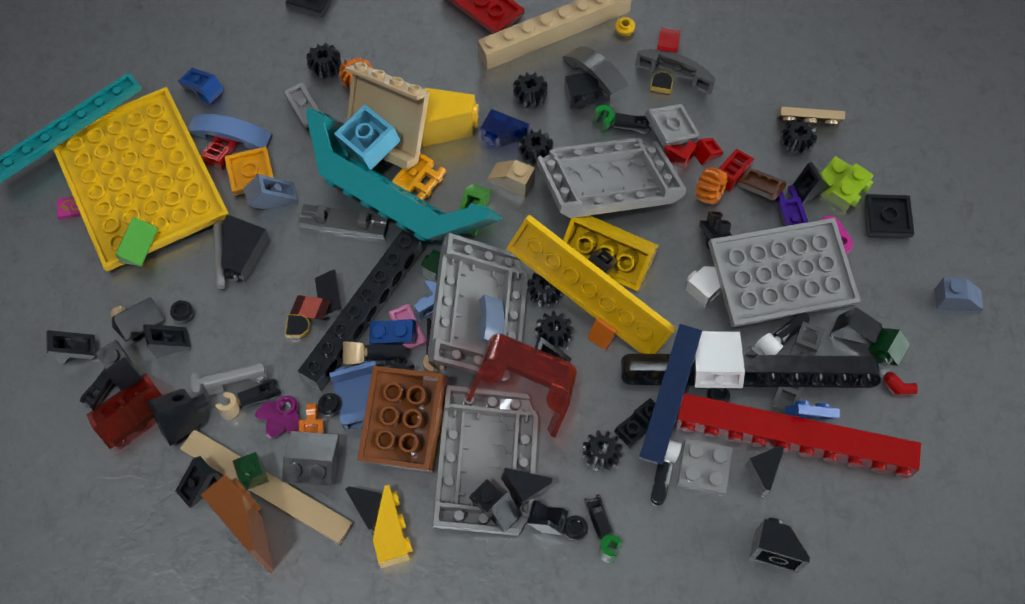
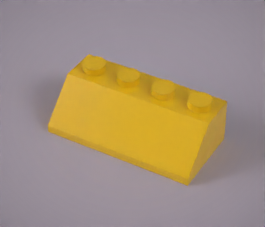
M593 216L571 218L563 241L587 259L601 247L618 260L608 275L616 282L636 291L639 290L659 247V245Z

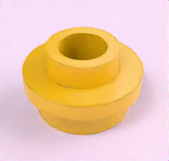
M622 17L616 21L615 29L622 37L630 36L635 30V22L628 17Z

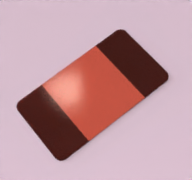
M298 295L290 315H303L307 318L322 320L331 300Z

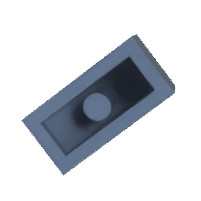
M257 174L244 187L247 205L250 207L267 210L298 201L294 182Z
M943 277L936 286V309L983 311L981 289L967 278Z

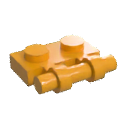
M420 153L418 164L408 169L402 168L392 182L411 193L416 190L419 192L416 196L424 200L430 197L432 189L436 184L439 185L442 182L443 176L447 171L442 166L437 171L433 170L432 168L435 166L434 161ZM427 176L430 179L424 185L421 182Z

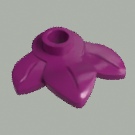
M283 396L277 401H267L255 413L256 418L267 421L266 435L268 438L279 437L285 430L288 433L298 431L299 420H301L297 414L299 404L292 396ZM286 405H291L290 410H283Z

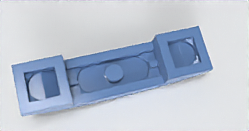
M217 114L194 115L187 128L192 136L205 139L208 135L242 142L245 148L252 150L265 146L268 147L272 138V133L254 124Z

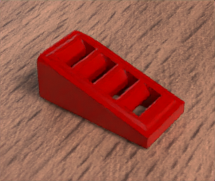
M215 136L202 152L201 158L205 164L223 170L226 165L224 156L232 155L239 142ZM221 142H226L228 145L221 144Z
M735 149L718 168L727 174V183L724 190L730 192L736 186L737 181L753 163V157Z

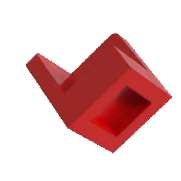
M690 140L685 147L679 144L666 145L663 152L671 164L684 171L695 156L697 144Z

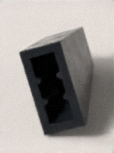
M228 214L225 216L221 267L228 279L235 282L240 280L246 283L270 241L265 228Z

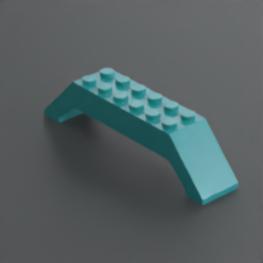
M309 107L306 110L318 172L320 176L326 179L325 183L334 188H337V186L342 188L343 194L351 198L356 197L360 199L361 205L369 209L373 207L379 210L378 215L388 220L391 218L397 221L395 225L401 229L414 231L416 238L430 242L434 240L443 241L448 233L461 235L501 221L503 216L484 205L470 203L468 208L446 214L350 157L349 153L340 145L334 135L344 123L327 113Z

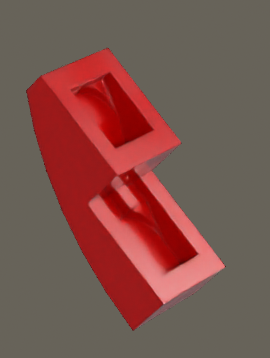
M661 27L657 50L677 53L680 30Z

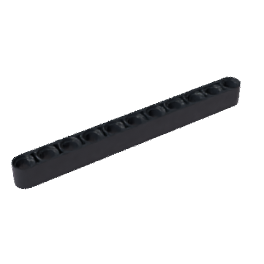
M631 353L624 355L621 359L622 381L629 385H661L670 354ZM743 355L745 369L743 386L873 388L882 381L878 361L871 356ZM694 361L686 386H695Z

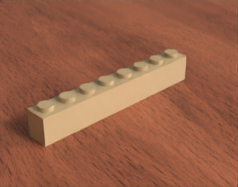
M631 0L574 1L479 39L478 55L486 69H491L629 13Z

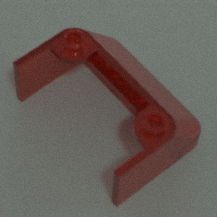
M501 333L492 335L486 344L465 393L466 401L471 402L480 380L489 384L497 383L502 379L505 370H508L550 388L546 396V403L554 411L547 430L550 436L555 438L571 402L577 376L575 367L566 360Z

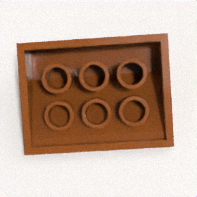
M373 366L357 461L433 473L448 380L445 375Z
M225 474L203 492L201 496L246 550L269 573H272L274 569L264 521L258 513L261 507L236 477L231 481Z

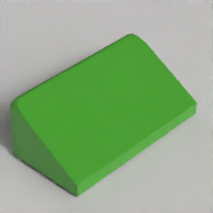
M133 217L116 252V257L119 261L141 267L158 228Z

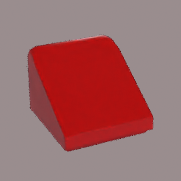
M714 138L699 139L696 142L695 157L700 164H706L724 154Z

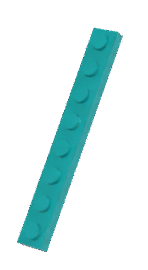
M129 72L0 155V183L142 90L140 84Z

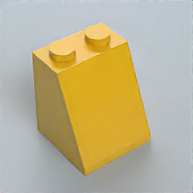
M424 88L430 94L421 147L473 136L474 128L479 126V116H477L479 104L475 103L474 94Z

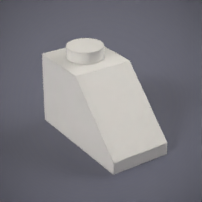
M704 266L698 272L696 270L693 271L687 278L686 291L704 307L722 293L715 267Z

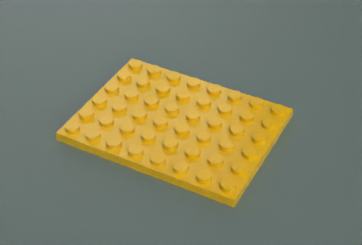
M167 86L114 108L53 148L106 272L126 264L119 261L116 257V252L133 217L158 228L148 251L150 253L225 219L227 214L229 215Z

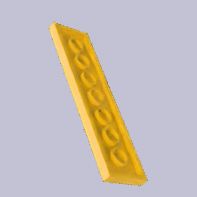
M530 214L525 218L506 248L594 318H601L616 328V335L641 354H656L676 330V327Z

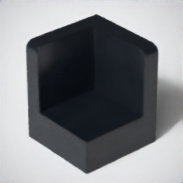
M534 500L527 524L542 533L563 535L569 511L564 508L547 507L541 502Z

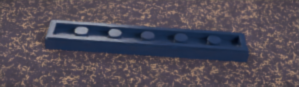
M679 324L639 459L663 465L703 330Z

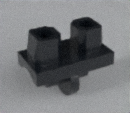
M708 211L707 220H700L699 227L706 235L705 245L709 250L708 242L710 239L732 236L730 233L731 223L727 220H722L723 214L721 212Z

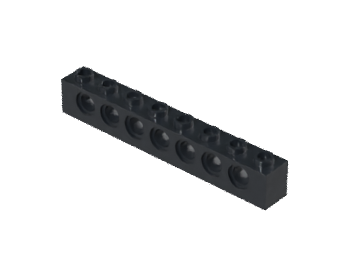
M403 229L297 371L304 383L322 392L331 379L329 373L334 372L343 363V342L359 341L369 327L370 322L375 319L422 254L423 250L420 239Z

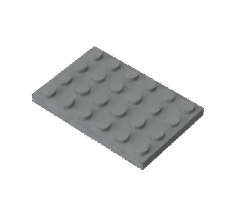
M835 218L714 238L708 242L732 328L791 317L801 313H812L855 305L861 302Z

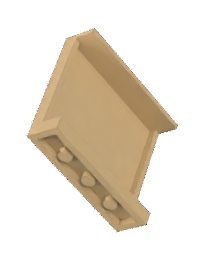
M356 62L351 66L345 67V71L352 73L347 121L366 104L395 128L401 140L383 160L403 169H408L418 164L430 92L423 90L419 85L406 83L400 77L389 76L383 70L372 69L363 62Z

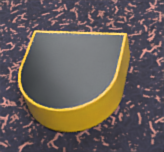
M662 71L654 74L650 91L670 94L673 83L672 76Z
M288 314L286 338L301 339L307 336L310 332L308 319L303 315Z

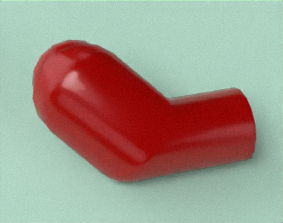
M894 372L884 374V384L894 395H916L918 393L916 383H904Z

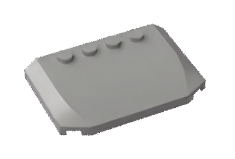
M631 138L559 147L550 150L549 155L542 158V156H539L537 158V166L560 213L569 218L673 204L685 196L686 187L659 143L653 141V145L642 143V139Z
M448 233L445 236L440 251L428 347V357L431 363L500 381L509 379L510 373L521 360L528 276L526 270H522L519 262L520 259L507 250L452 233ZM484 294L500 299L503 302L504 334L502 345L499 347L482 342L480 339L477 322L483 316L479 299Z
M446 385L433 510V528L519 535L529 518L533 499L519 507L501 480V475L504 468L535 474L538 416L532 408L528 394ZM486 479L503 495L508 492L521 513V516L505 532L469 499L470 495Z

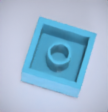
M366 104L334 133L340 145L369 170L376 166L401 141L395 128Z

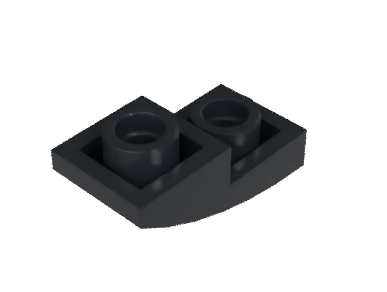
M651 398L635 409L633 414L614 430V433L629 448L633 447L647 433L655 402Z

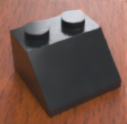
M291 431L283 459L282 482L318 485L334 484L336 482L340 434Z
M777 518L764 519L755 530L749 559L799 573L809 563L810 557L792 528L783 524L782 520Z

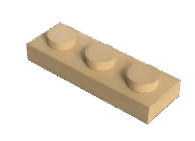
M780 107L777 117L783 118L785 122H791L793 119H804V123L811 122V124H815L819 120L825 121L826 125H838V122L845 120V111Z

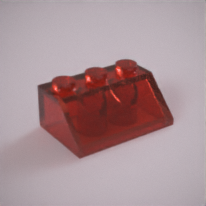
M147 373L142 375L143 379L124 392L120 390L87 414L93 430L109 449H112L114 446H121L126 442L128 436L143 430L147 423L154 418L147 401L160 397L163 394Z

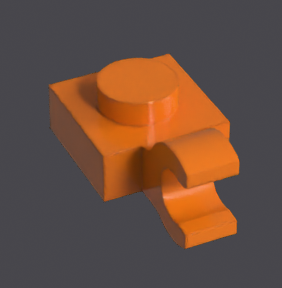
M316 403L306 405V420H299V431L324 433V420L318 419L319 409Z

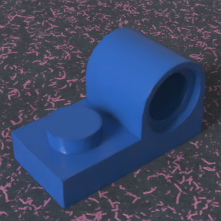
M191 68L178 80L183 88L194 91L199 99L207 105H210L224 91L223 86L215 75L195 68Z

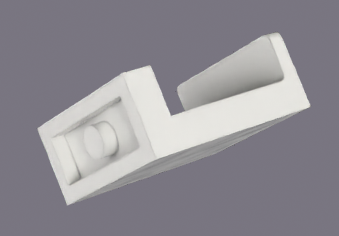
M702 331L694 358L695 388H743L745 369L740 332Z

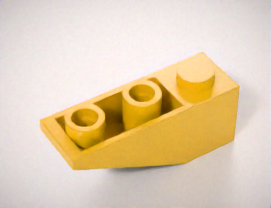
M390 485L384 486L372 539L381 569L410 560L408 553L412 552L409 537L404 538L402 529L406 528L403 514L398 515L396 506L400 505L397 491L392 492Z

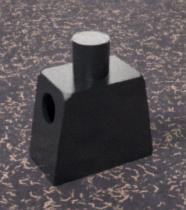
M179 389L147 401L153 417L169 446L175 444L202 424V420L198 411L210 405L204 393L191 398L185 389Z

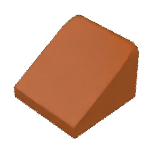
M597 318L588 335V340L601 349L607 350L615 339L616 328L601 318Z

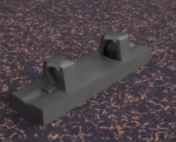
M303 204L298 224L304 228L385 239L389 220L380 215L369 214L366 211L355 212L328 208L325 205Z

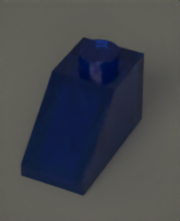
M494 109L490 110L480 127L481 140L489 145L498 147L518 142L524 132L529 134V123Z

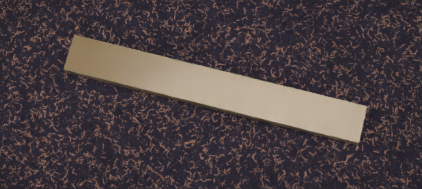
M193 430L180 450L192 458L201 456L214 471L223 476L226 474L231 481L235 477L238 480L232 460L238 459L241 456L202 433ZM268 472L266 474L269 482L248 490L338 545L342 543L353 526V523L282 482Z

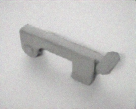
M263 363L204 376L201 379L198 374L193 373L190 376L191 391L198 393L201 390V385L204 384L209 395L212 396L224 392L223 384L244 379H251L256 383L264 382L267 380L266 367Z

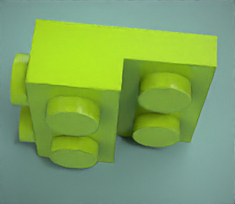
M835 156L821 172L830 188L819 195L847 212L851 206L856 207L862 198L860 194L863 191L865 193L869 191L874 183L871 181L874 174L857 163L852 167Z

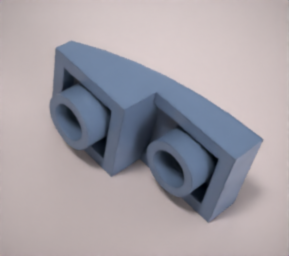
M484 294L479 299L483 316L477 322L480 339L482 342L499 347L502 345L504 334L503 302L500 299Z

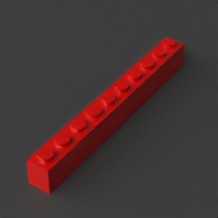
M686 393L683 394L676 418L675 427L680 428L684 432H702L705 436L712 438L721 436L731 442H749L752 446L759 448L783 446L785 447L783 453L792 451L806 458L815 456L823 458L824 461L830 463L844 462L853 468L863 466L871 468L873 472L895 473L897 477L910 478L920 469L922 443Z

